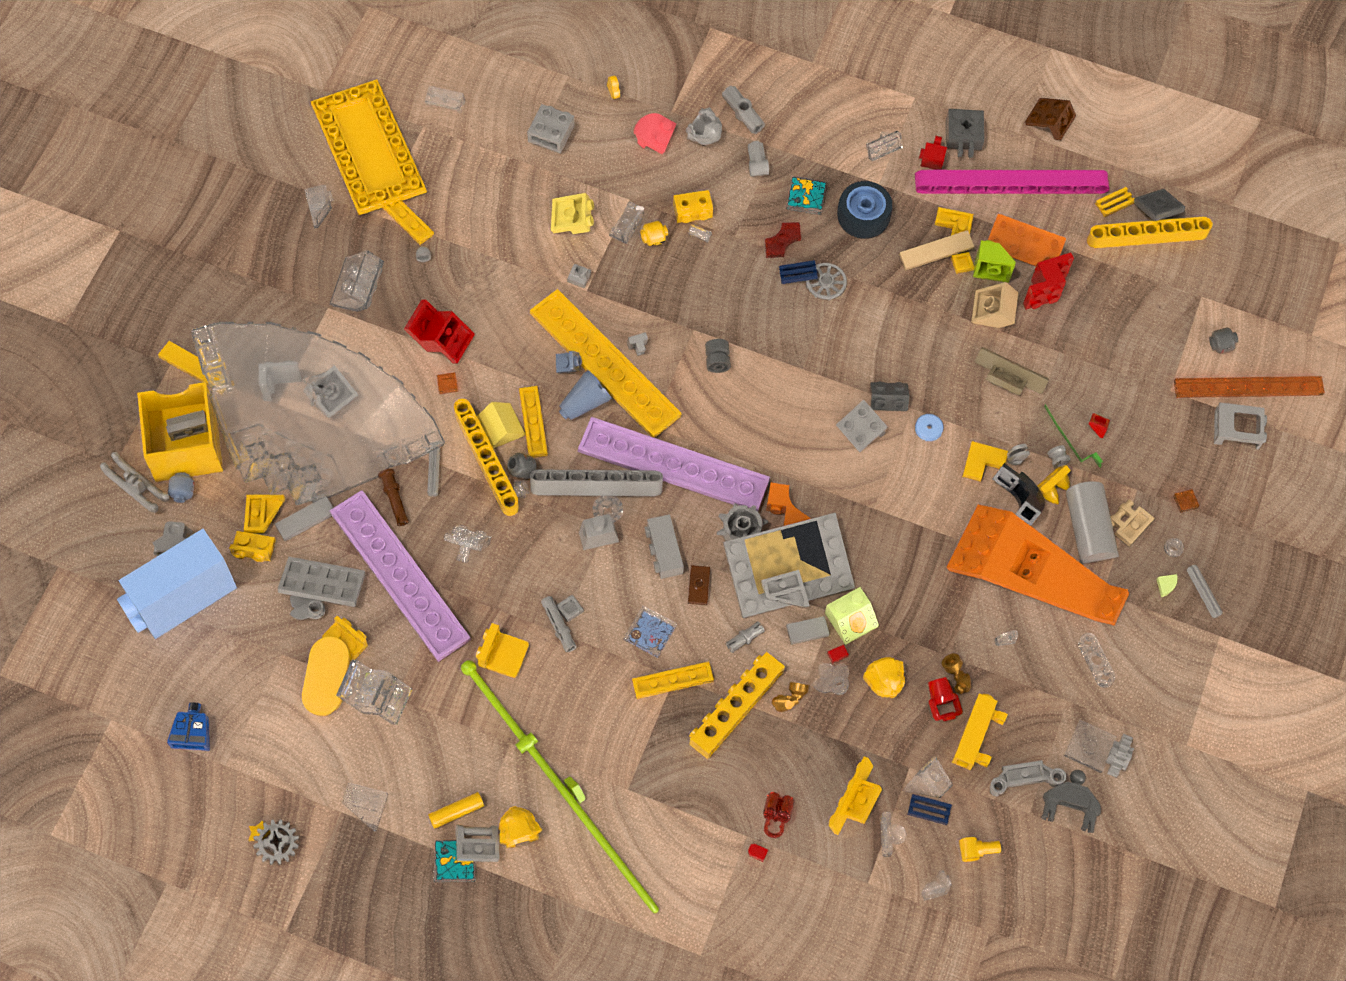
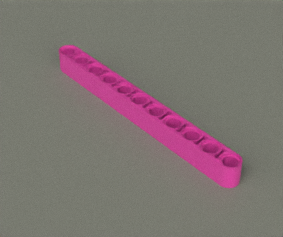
M919 170L915 173L916 192L920 194H1103L1109 191L1108 173L1105 170Z

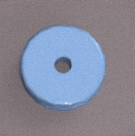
M933 414L921 415L915 424L917 436L925 441L937 440L943 432L942 420Z

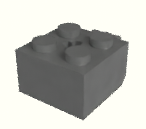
M948 109L945 121L947 149H957V157H962L963 149H967L968 157L973 158L974 150H982L984 144V110Z

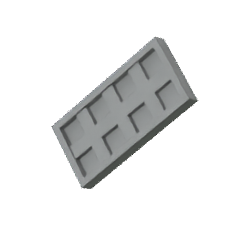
M288 557L278 586V593L355 607L365 578V571Z

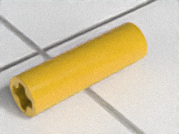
M476 792L431 812L428 816L433 828L436 829L484 807L479 792Z

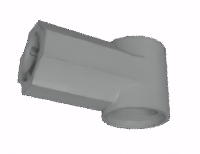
M753 141L748 144L750 176L769 175L768 159H765L763 143Z

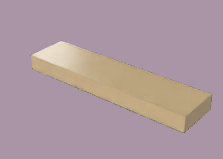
M967 230L899 253V256L906 271L973 249L974 244Z

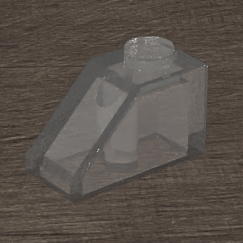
M326 184L304 189L314 229L321 225L332 209L330 202L334 200L331 190L327 191Z

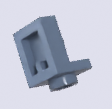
M569 351V353L556 354V373L580 371L582 359L578 352Z

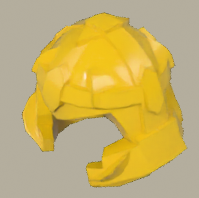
M892 657L878 659L867 667L863 679L878 696L894 698L901 692L905 684L903 662Z
M513 806L500 819L499 843L505 845L506 848L516 847L515 844L528 840L533 842L539 839L542 829L529 810Z

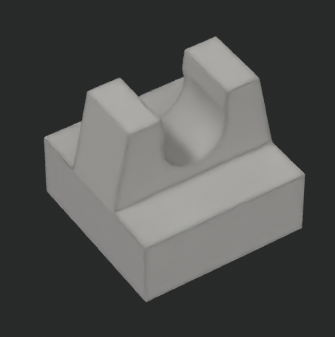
M574 264L567 282L585 288L591 276V270Z
M646 332L628 337L629 350L634 348L637 356L645 354L644 351L646 349L644 345H647L648 341Z

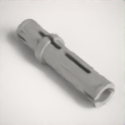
M552 596L545 597L541 600V604L556 631L555 635L561 641L565 652H571L577 648L571 637V630L564 623Z

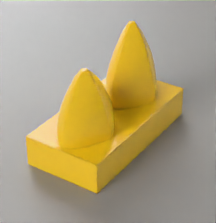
M1067 465L1057 467L1037 485L1043 497L1053 504H1059V495L1055 485L1064 490L1070 488L1068 473L1071 470Z

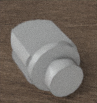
M1020 444L1014 446L1007 453L1008 462L1012 465L1021 464L1030 455L1029 451H1025L1028 448L1027 445Z

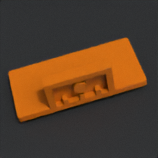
M998 214L988 240L1000 243L1012 258L1036 266L1037 262L1060 256L1066 238Z

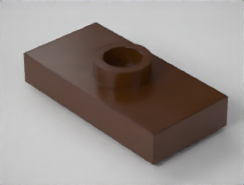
M691 565L688 604L707 605L710 567Z

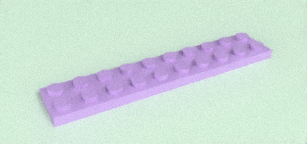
M594 417L590 418L578 447L579 453L629 470L659 471L662 473L663 481L732 505L736 503L738 506L746 505L748 508L755 505L757 512L770 481L769 476Z
M362 490L330 510L332 517L438 662L471 641L468 633Z

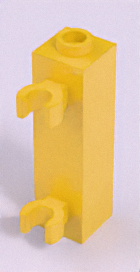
M978 694L952 763L971 770L974 762L987 768L992 757L979 753V749L990 720L1003 725L1008 715L1005 712L995 710L998 701L991 695Z

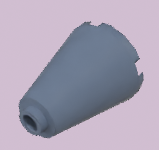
M587 370L559 405L561 408L559 413L565 420L567 418L573 420L608 402L611 396L602 387L599 380Z

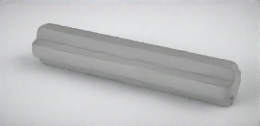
M430 443L427 493L430 497L438 496L439 443Z
M1192 565L1188 567L1187 572L1213 618L1221 616L1223 611L1198 566Z

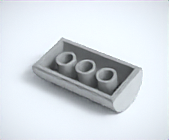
M1083 482L1067 489L1066 497L1080 563L1086 564L1119 557L1104 485L1100 482Z

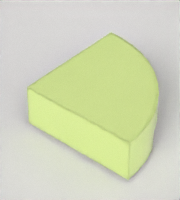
M1177 574L1157 578L1161 597L1167 596L1173 591L1177 584Z

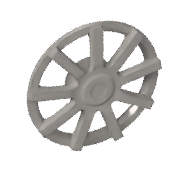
M831 263L817 264L816 270L820 277L814 279L818 282L810 284L809 280H807V289L815 298L831 300L841 296L847 285V278L843 270ZM820 266H828L827 273H822ZM831 267L836 268L838 272L834 275L830 274ZM842 274L843 281L834 280V278ZM834 284L843 285V287L839 290ZM821 286L817 292L812 289L813 287ZM829 288L833 289L836 294L830 295ZM823 289H826L827 296L820 294Z

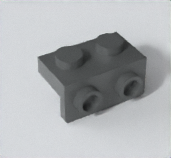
M870 382V407L873 410L908 411L910 396L908 383Z

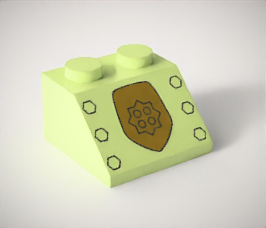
M861 587L826 606L825 615L845 645L879 627L872 605Z

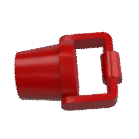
M947 677L928 682L931 697L929 706L935 721L943 720L945 722L953 720L956 716L962 714L963 711L958 695L953 693ZM953 702L956 712L952 711L940 716L937 706Z

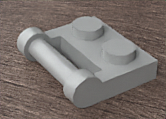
M456 825L457 861H499L498 826L486 828ZM464 835L490 836L491 839H466Z

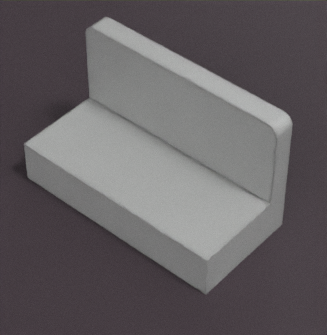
M203 410L166 420V428L171 441L208 432L207 420Z

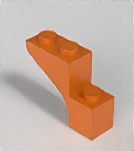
M771 482L766 511H770L773 514L784 513L783 526L811 519L791 503L789 497L790 485Z

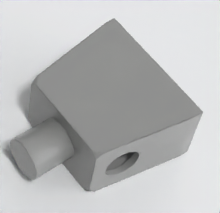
M609 514L583 520L579 530L583 550L619 542L615 524Z

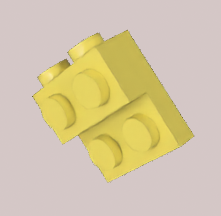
M586 193L552 199L551 231L553 233L571 231L573 234L589 232L590 226L594 224L591 210H594L593 200Z

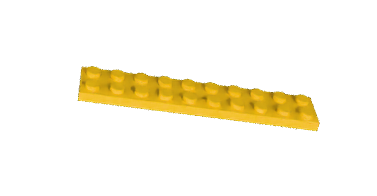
M558 289L530 310V314L568 353L569 351L579 353L582 359L581 366L586 371L589 370L599 380L602 387L651 437H657L681 417L682 413Z

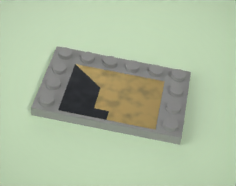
M836 513L723 542L742 618L790 606V604L766 600L761 580L792 571H800L808 601L855 588Z

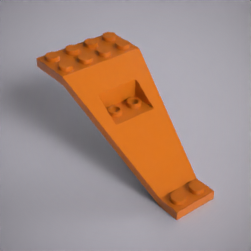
M979 504L947 565V569L950 572L983 579L1086 618L1114 626L1129 595L1128 589L1106 583L1013 512Z

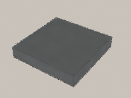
M1165 189L1157 190L1134 199V204L1154 221L1185 212L1186 206Z

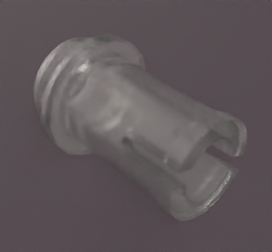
M691 224L688 234L692 238L694 236L708 243L712 232L698 227V224Z

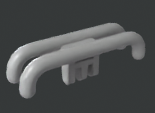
M113 452L111 457L125 471L123 476L126 482L113 472L107 463L100 464L101 470L107 477L150 512L156 513L158 505L152 504L141 495L146 489L163 502L169 500L168 493H163L126 463L117 452Z

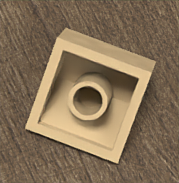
M1006 282L976 290L971 322L996 328L1013 325L1015 323L1018 291Z

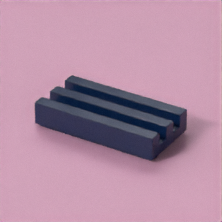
M815 260L779 266L781 284L818 279Z
M912 794L907 815L947 825L952 804ZM915 801L946 809V811L915 803ZM913 807H914V808H917V809L925 810V811H928V812H931V813H936V814H939V815H943L944 818H940V817H936V816H933V815H929V814L921 813V812H918V811H914V810H913Z

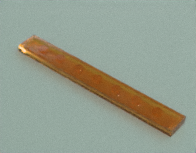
M1322 376L1175 378L1174 380L1176 398L1323 396L1325 393Z

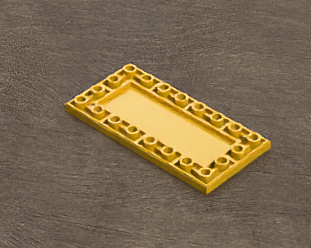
M377 79L310 101L358 215L427 192Z

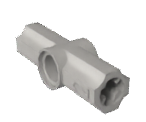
M735 86L727 87L722 93V97L734 110L735 117L742 121L752 134L760 132L765 127V123L752 108L751 101L744 98Z

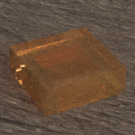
M455 372L437 375L439 394L458 392Z
M1193 489L1175 493L1173 496L1180 513L1198 509L1199 507Z

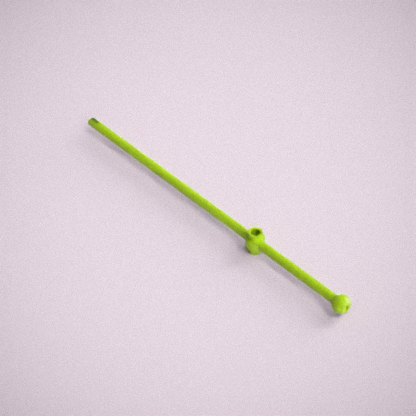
M471 660L465 661L461 665L462 673L467 676L470 675L520 740L515 744L522 754L526 751L530 753L640 898L653 913H658L659 908L535 748L534 745L538 742L531 732L527 736L524 734L477 673L475 662Z

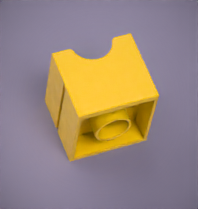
M206 382L191 384L185 391L172 395L160 394L155 391L137 393L143 455L155 482L167 481L172 476H175L176 473H186L192 477L223 472L216 408ZM201 410L205 412L208 432L171 441L166 428L167 419Z

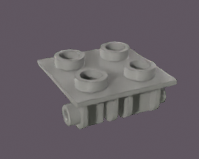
M865 400L861 401L836 424L859 452L865 449L878 436L882 437L886 433L884 430L888 428Z

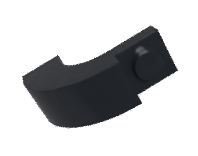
M1004 463L992 480L1015 497L1019 505L1015 515L1031 526L1044 509V497L1038 486L1024 472L1021 471L1019 474Z

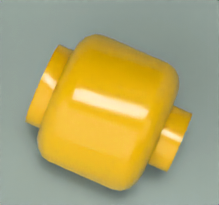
M660 221L644 224L643 229L640 230L641 239L644 244L646 243L650 247L663 244L666 236H668L666 225H662Z

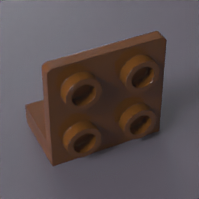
M1039 98L1025 120V124L1028 126L1049 127L1054 139L1061 141L1076 117V113L1070 100Z

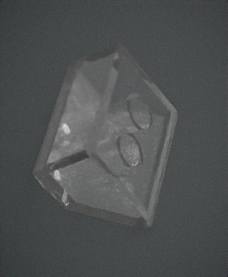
M368 250L346 257L329 305L356 312L368 309L372 303L371 299L377 288V281L382 273L384 261Z

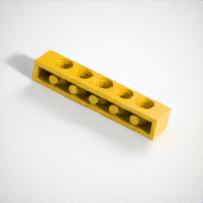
M767 651L763 656L759 655L754 660V666L751 670L746 669L740 677L742 680L737 685L734 683L727 692L729 695L717 702L715 705L716 710L712 714L709 712L704 717L701 727H696L690 733L689 745L707 760L783 674L785 666ZM763 672L766 677L759 678L756 676V673ZM749 686L754 691L748 693L745 692L743 688ZM738 701L741 706L733 707L731 702ZM724 715L728 720L721 722L718 717ZM707 730H713L715 732V735L709 737L705 734V732Z

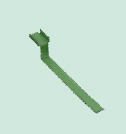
M1045 404V409L1079 461L1083 462L1092 457L1101 468L1103 461L1097 452L1084 459L1080 458Z

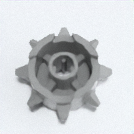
M735 503L728 514H719L718 517L723 522V528L717 532V535H723L725 541L759 533L762 531V526L768 523V520L761 518L760 514L756 511L755 505L748 508L746 505L738 506Z

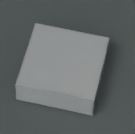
M573 595L556 605L567 622L584 612V609Z

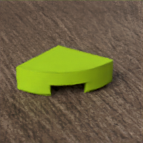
M569 776L564 779L566 786L579 803L586 800L579 784L572 777Z

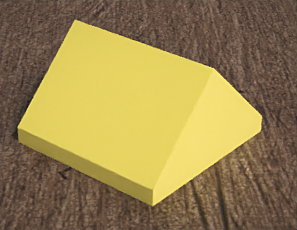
M491 402L477 415L493 449L525 436V432L510 403Z

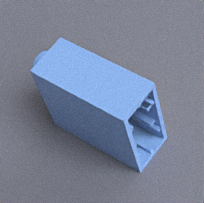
M201 529L118 580L125 594L117 598V601L137 633L148 628L154 639H157L237 589L223 556L205 530Z

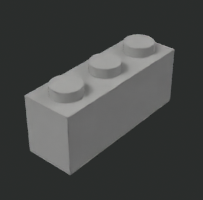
M670 514L647 519V526L644 527L646 538H650L651 544H649L650 554L655 556L656 561L653 562L655 573H659L660 579L682 575L684 566Z

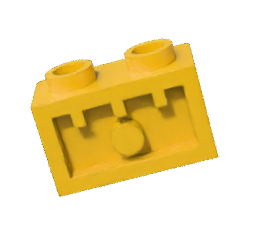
M236 531L234 542L230 544L229 549L231 554L239 559L247 557L257 562L270 561L276 540L275 537Z
M336 616L334 618L335 623L322 635V638L332 636L341 639L350 651V662L352 663L368 646L367 637L360 630L355 631L351 627L352 624L343 617L341 619Z

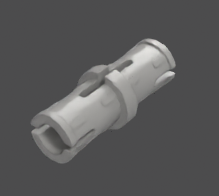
M757 621L754 625L746 630L742 629L737 636L727 641L726 646L730 649V652L734 653L737 649L745 644H750L752 639L764 633L763 626H759L761 623Z

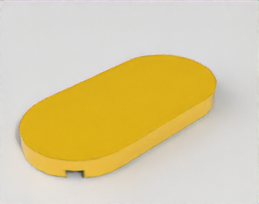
M328 636L319 639L312 646L309 654L302 691V702L305 708L316 716L332 714V712L340 707L343 700L350 662V651L347 645L337 637Z

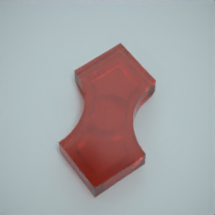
M800 222L782 223L780 231L775 236L765 239L766 258L784 257L785 250L790 244L801 241Z

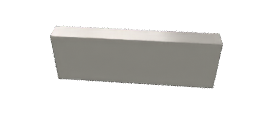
M326 496L275 523V526L283 540L287 541L332 516L330 510L333 509V506Z

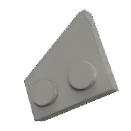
M799 570L761 580L766 600L800 607L810 606Z

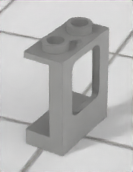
M1219 402L1214 414V444L1222 445L1224 440L1255 443L1256 449L1259 450L1267 439V433L1264 432V426L1267 423V415H1264V408ZM1234 414L1257 415L1256 434L1235 431Z

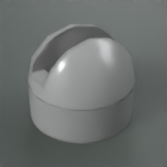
M426 246L419 247L416 251V259L420 262L429 261L431 259L430 250Z

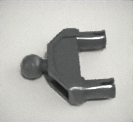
M1073 770L1070 774L1071 782H1065L1044 793L1045 805L1041 818L1043 820L1048 818V821L1053 822L1057 805H1062L1083 811L1085 815L1081 830L1085 832L1088 829V833H1094L1096 818L1101 814V806L1089 788L1082 786L1086 780L1085 773L1082 770Z

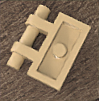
M1131 500L1122 503L1118 507V511L1110 516L1112 526L1118 528L1114 535L1129 547L1155 519L1140 506L1134 511L1131 508L1134 505ZM1124 515H1127L1129 518L1125 523L1120 520Z

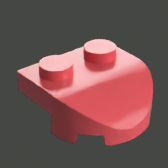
M657 113L645 115L634 127V134H636L638 139L637 143L642 148L648 146L663 154L676 123Z

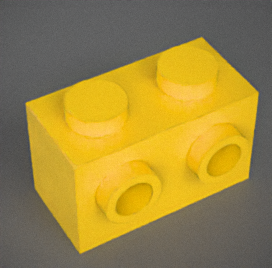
M709 190L673 196V207L677 223H689L694 220H707L713 217V205Z

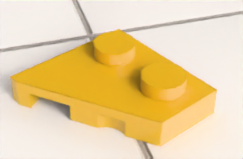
M246 495L244 532L265 533L285 501V496Z

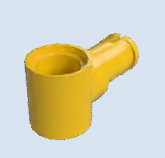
M966 837L959 840L963 862L979 860L980 857H983V854L1001 852L1000 841L982 842L981 840L977 841L976 837Z

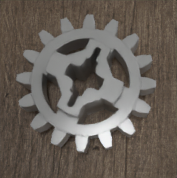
M1123 734L1119 742L1114 741L1106 763L1110 764L1107 774L1117 778L1121 769L1126 770L1134 748L1130 747L1133 737Z
M281 819L278 824H275L274 820H271V825L269 826L263 823L264 829H257L260 835L254 836V840L258 843L254 844L253 847L254 849H259L256 855H263L262 862L269 859L270 865H273L274 861L281 865L282 859L289 862L288 855L295 856L293 849H298L299 846L294 843L299 840L298 836H293L296 829L289 830L290 823L288 822L284 826ZM278 829L283 830L284 832H286V833L288 834V836H287V835H282L281 833H279V832H278ZM270 831V836L262 841L264 835ZM274 834H276L278 841H282L279 843L278 851L274 844H270L273 842ZM290 844L288 850L282 854L284 846ZM265 850H271L274 852V856L268 854Z

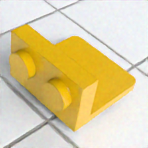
M491 623L490 628H486L483 640L485 641L483 646H479L476 652L479 667L515 678L519 673L529 643L501 633L499 625Z

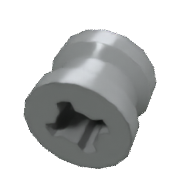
M1064 445L1054 447L1047 453L1048 457L1052 459L1054 468L1066 465L1071 460L1069 455L1065 453L1066 448Z

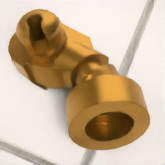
M956 653L945 656L941 665L947 673L954 675L953 678L957 682L954 686L955 692L958 694L969 692L971 689V678L968 673L965 674L963 670L961 671L963 661Z
M790 682L788 690L792 694L774 697L772 699L773 707H775L777 712H785L792 709L808 693L809 685Z

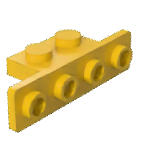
M864 756L862 761L858 763L853 778L848 782L844 796L840 798L835 813L830 817L829 827L834 834L839 835L847 818L865 824L882 791L880 785L866 781L873 769V764L868 757Z

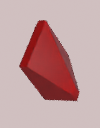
M1093 413L1089 425L1103 439L1110 419Z

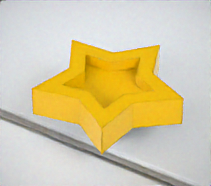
M263 820L257 826H249L251 831L249 842L255 841L254 836L260 835L257 832L258 828L264 829ZM268 831L264 835L262 841L265 839V837L271 834L270 831Z

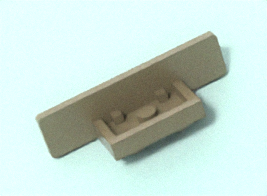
M981 347L975 363L990 370L986 380L1019 396L1024 387L1042 394L1049 381V378L984 347Z

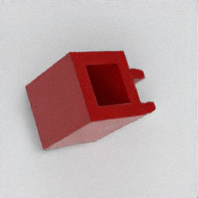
M935 136L934 144L926 142L925 149L921 148L919 159H922L921 167L942 170L947 147L941 146L942 137Z

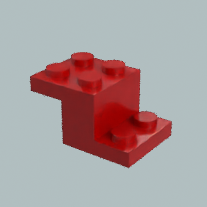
M1071 252L1037 262L1031 279L1033 285L1029 286L1023 302L1025 310L1030 308L1037 309L1043 304H1053L1059 300L1066 284L1065 278L1074 260Z
M426 299L420 301L404 327V330L427 352H441L453 364H458L475 335L453 311H437Z

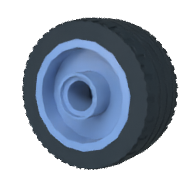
M858 181L849 185L841 194L837 209L838 222L843 230L851 236L860 239H869L883 233L890 222L893 209L889 192L878 183L872 181Z

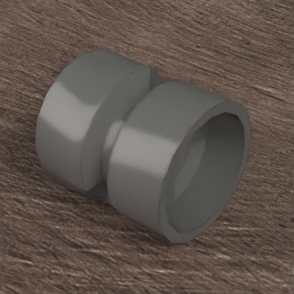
M725 339L707 341L705 343L707 370L712 373L728 371L731 368L730 357L728 356L730 353L729 342Z

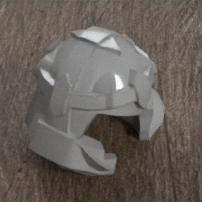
M710 107L701 108L696 119L685 130L688 134L687 139L702 145L718 142L722 133L721 121L715 116Z

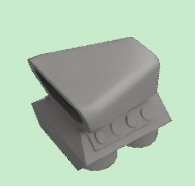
M166 522L162 537L152 542L154 545L153 554L159 556L195 533L183 522Z

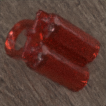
M770 792L767 795L763 815L766 818L764 832L768 837L779 838L782 836L785 823L789 822L795 803L793 797L785 795L781 798L776 792ZM770 820L781 822L778 833H771L768 830V826L771 824Z

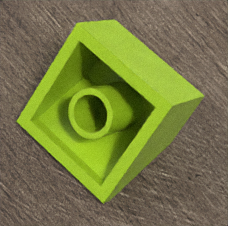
M981 240L975 258L973 277L1009 283L1016 262L1000 243Z

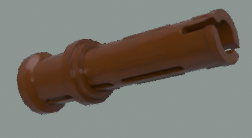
M385 469L378 473V477L382 480L383 492L389 498L397 526H404L409 523L399 495L400 486L396 483L394 469Z

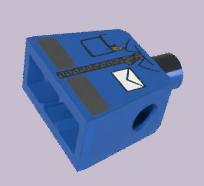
M190 702L188 712H177L167 740L170 748L210 750L209 719L206 714L200 713V703Z

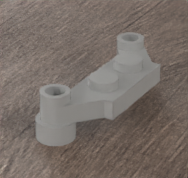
M1042 760L1003 766L999 777L994 778L990 783V793L993 796H999L1009 787L1047 782L1050 786L1056 787L1064 783L1066 773L1061 768L1051 769L1043 764Z

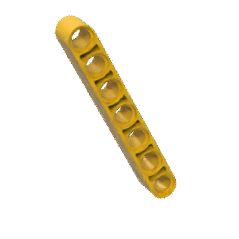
M1192 217L1095 225L1089 232L1087 244L1092 248L1203 240L1207 238L1213 223L1207 217Z
M458 399L454 403L455 418L502 512L507 516H513L519 510L517 495L470 402L466 399ZM466 409L465 412H460L459 410ZM468 424H474L471 428L466 427ZM478 439L482 440V442L475 443L474 441ZM484 455L490 456L488 459L482 458ZM491 471H498L495 475L490 474ZM501 486L506 487L505 490H498ZM508 502L514 503V505L510 507L506 506L505 504Z

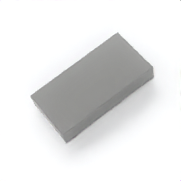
M825 616L786 625L791 645L829 637L830 635Z

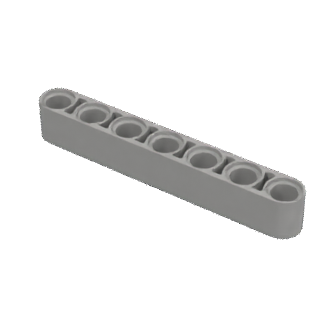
M538 469L530 474V490L535 495L658 496L663 491V475L655 470Z

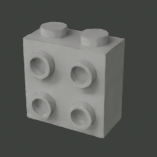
M541 104L527 131L528 142L561 153L575 126L574 115L557 110L552 106Z

